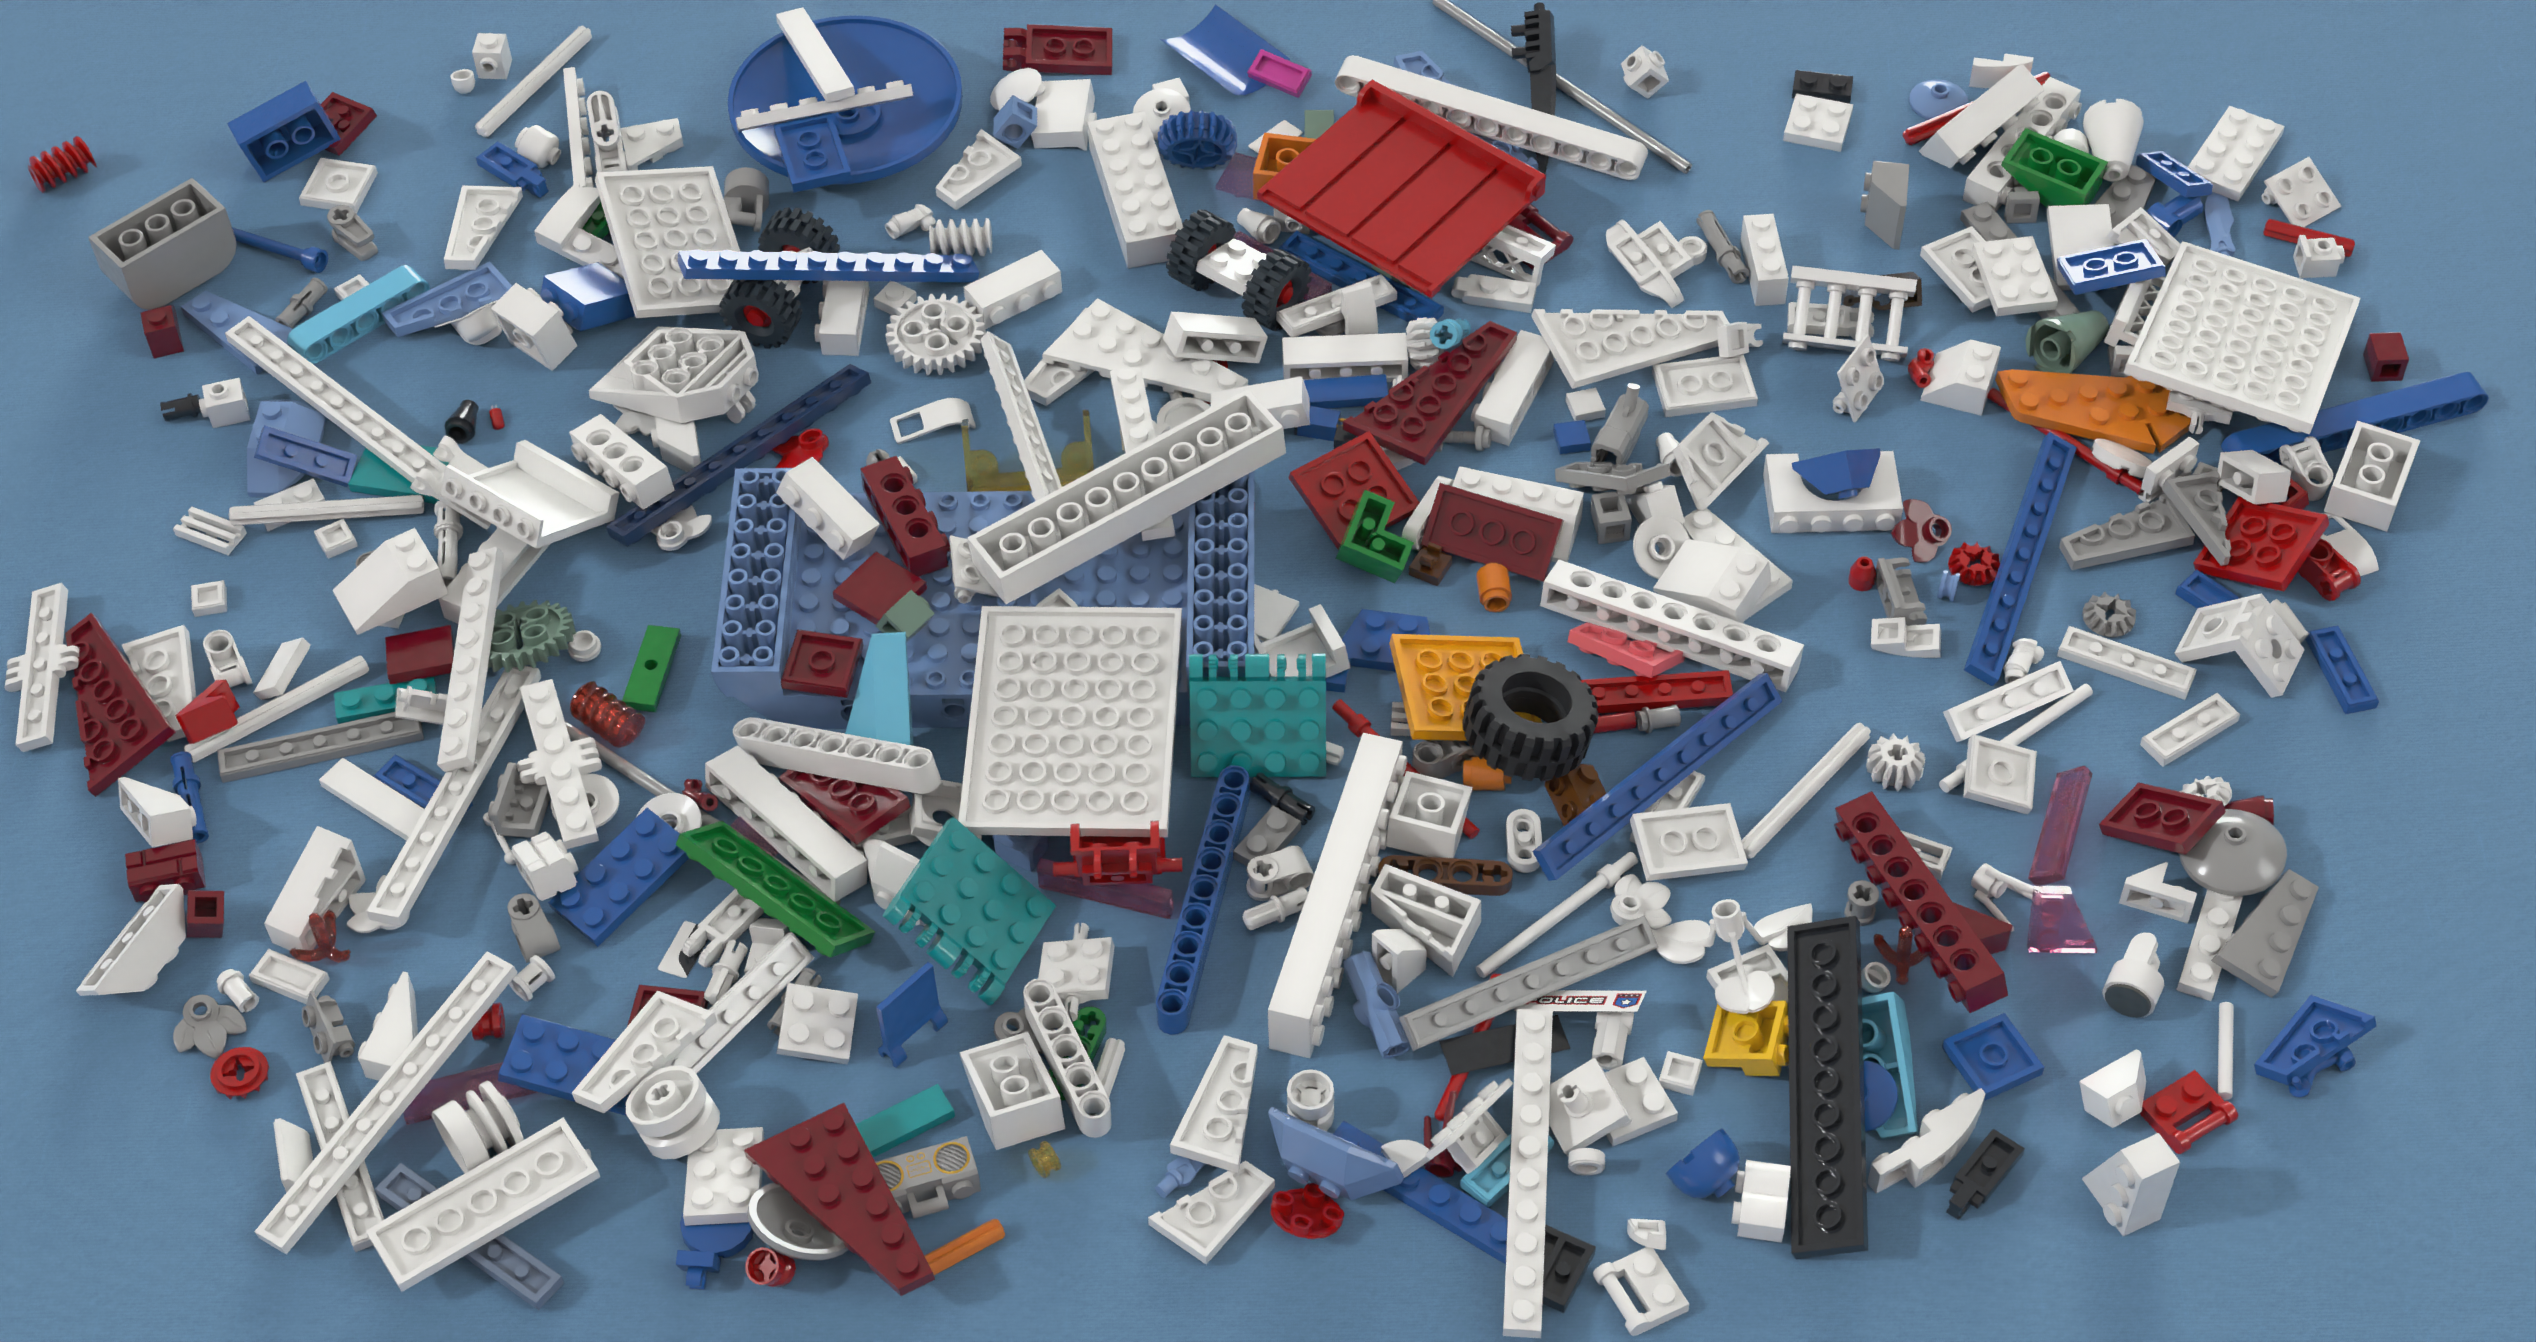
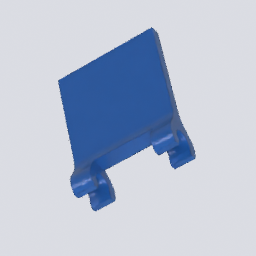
M929 962L876 1007L883 1043L878 1048V1052L882 1057L888 1055L892 1060L893 1066L897 1068L907 1059L906 1052L901 1045L929 1020L932 1022L933 1029L936 1032L948 1023V1019L939 1004L934 968Z

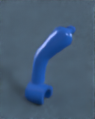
M2345 1047L2302 1077H2293L2292 1083L2289 1085L2290 1093L2294 1097H2305L2311 1090L2315 1075L2334 1064L2337 1065L2340 1071H2347L2354 1067L2356 1060L2350 1049Z

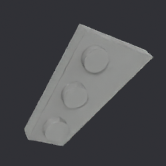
M1574 462L1555 469L1556 482L1569 483L1571 488L1592 486L1594 491L1614 489L1617 490V494L1621 495L1633 494L1638 487L1670 476L1669 464L1661 463L1652 468L1643 469L1642 463H1630L1613 467L1611 462Z

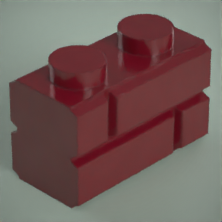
M195 839L125 854L127 883L135 902H147L159 885L179 884L183 888L184 895H188V890L206 887L203 857Z

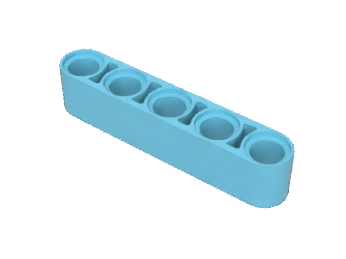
M408 265L400 266L295 327L289 333L287 343L310 363L316 364L385 324L382 312L430 290V285L412 267Z

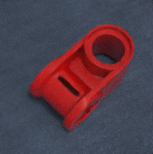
M2324 539L2318 540L2298 570L2300 576L2306 579L2328 601H2335L2340 597V593L2347 589H2355L2361 582L2357 568Z

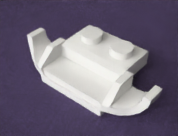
M1623 219L1606 231L1609 252H1612L1636 281L1641 291L1663 299L1671 308L1684 301L1682 293L1673 278L1693 267V260L1661 221L1638 235Z

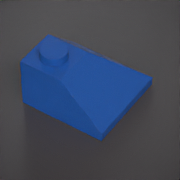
M1880 448L1845 450L1792 463V469L1825 495L1838 494L1839 499L1858 496L1857 490L1870 487L1881 455Z

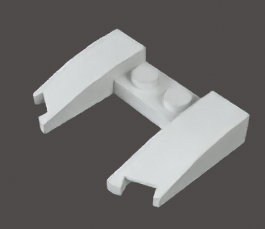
M575 183L557 201L535 229L537 243L582 266L599 262L624 279L614 245L582 230L601 202L597 188L580 187V183Z

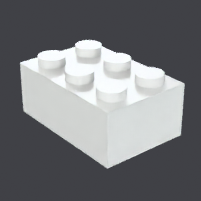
M2357 421L2331 487L2324 512L2387 532L2413 464L2420 440Z

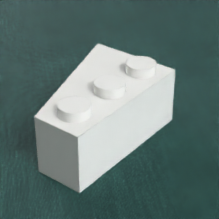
M1385 864L1370 891L1372 914L1391 929H1402L1409 936L1418 938L1427 949L1426 956L1453 977L1481 923V900Z

